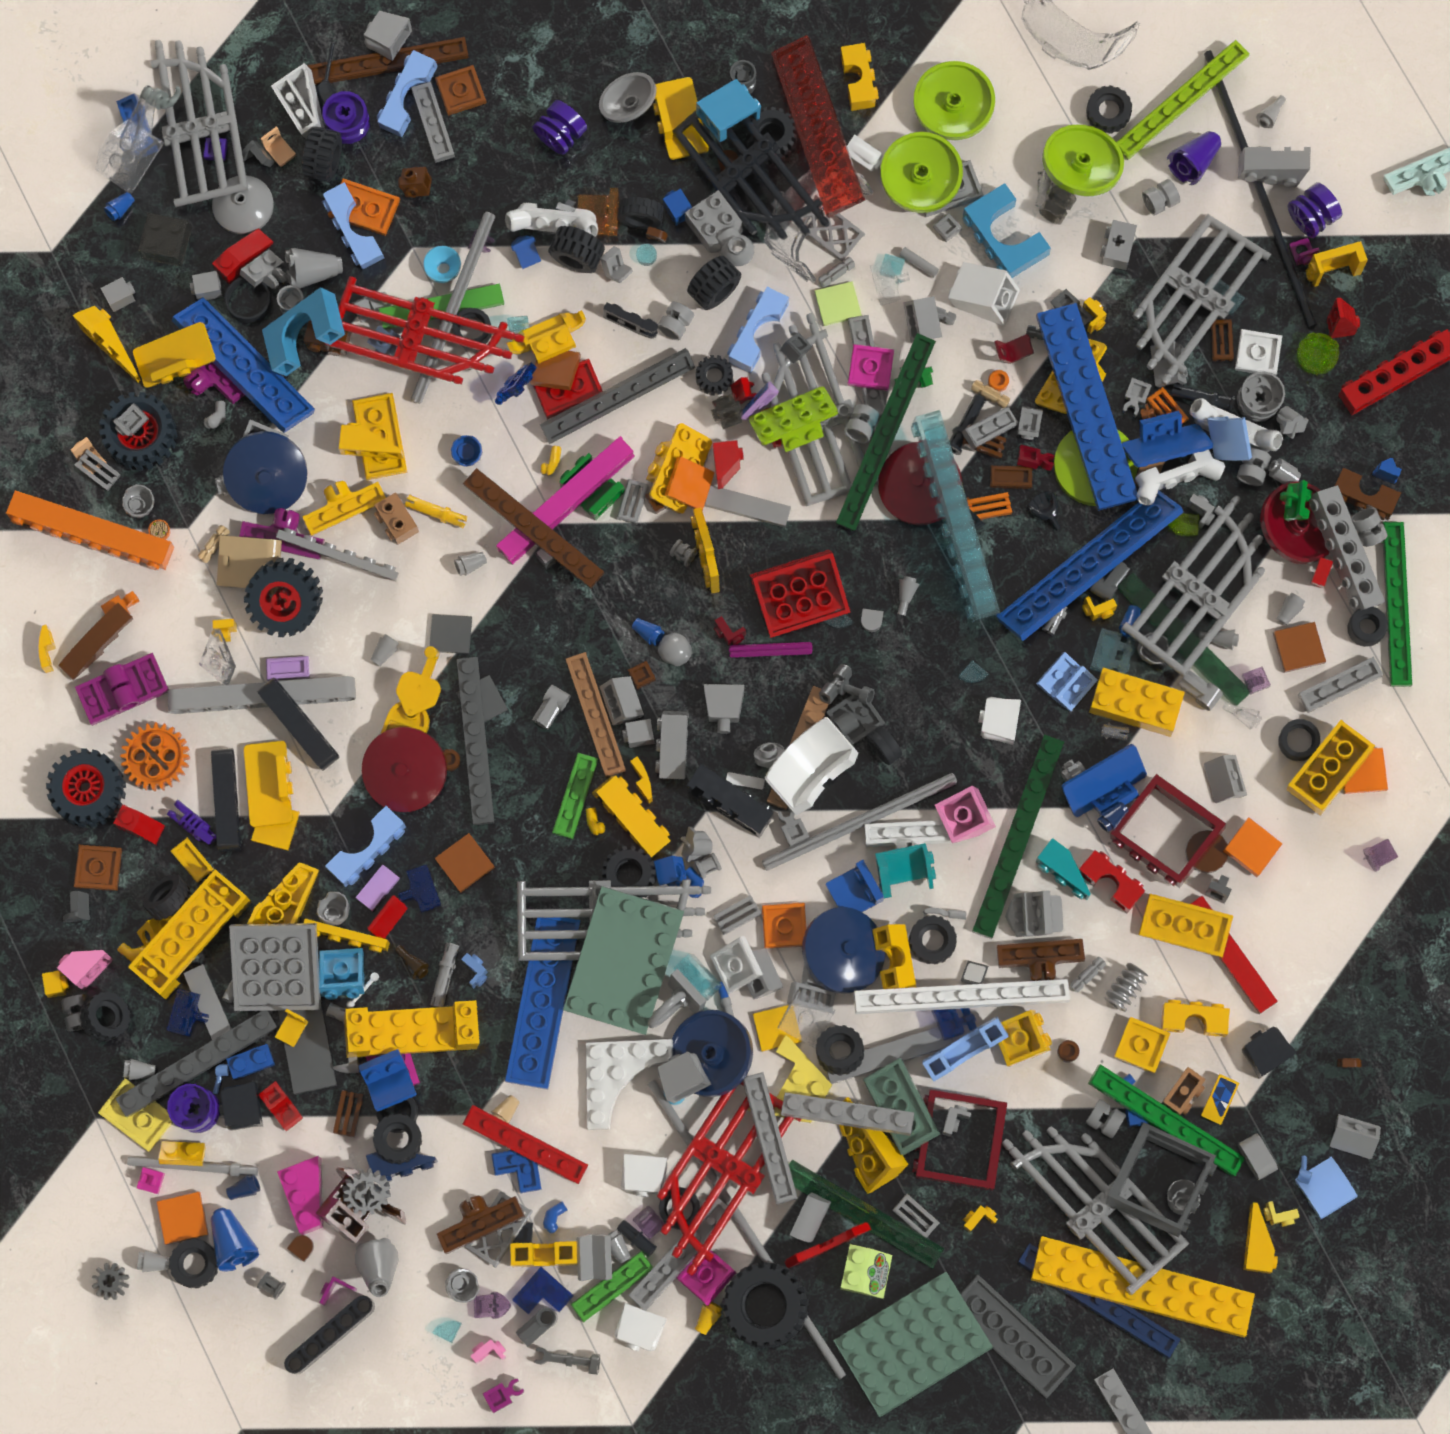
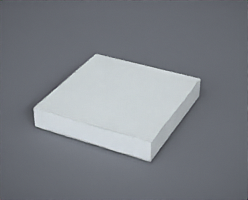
M1241 329L1235 370L1248 373L1265 371L1276 376L1282 336Z
M745 936L737 938L710 955L728 994L733 993L763 975Z

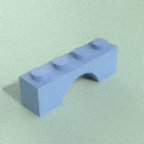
M414 50L411 55L406 57L404 61L405 67L402 73L397 75L395 79L396 85L393 91L388 93L384 109H381L377 115V122L380 128L400 137H403L411 121L403 106L405 95L411 87L430 82L437 68V63L434 59Z
M345 182L323 193L326 200L322 202L327 212L332 211L335 218L332 221L336 229H341L344 233V236L341 238L346 248L351 247L354 253L351 257L355 265L360 264L362 269H365L384 259L373 236H360L351 230L349 217L356 203Z
M769 287L764 292L761 291L756 299L757 306L749 311L746 318L748 320L746 326H741L737 334L738 340L736 344L732 343L727 352L730 364L750 374L760 358V348L756 345L753 338L756 330L766 322H780L789 305L788 296Z
M387 806L371 820L374 836L371 844L365 850L355 854L340 851L325 866L345 887L349 884L353 885L359 879V874L364 869L368 870L374 864V859L379 854L383 855L390 848L389 844L394 839L398 840L405 833L404 829L406 826L404 822Z
M996 1016L924 1059L922 1063L932 1080L936 1081L976 1054L1008 1038V1033Z

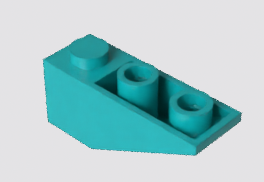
M1052 838L1037 857V867L1046 874L1050 872L1054 875L1055 881L1060 885L1070 887L1072 893L1079 899L1085 898L1088 900L1091 893L1071 852Z

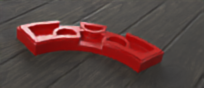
M865 1222L822 1244L799 1252L784 1262L787 1268L793 1267L868 1232L871 1228Z

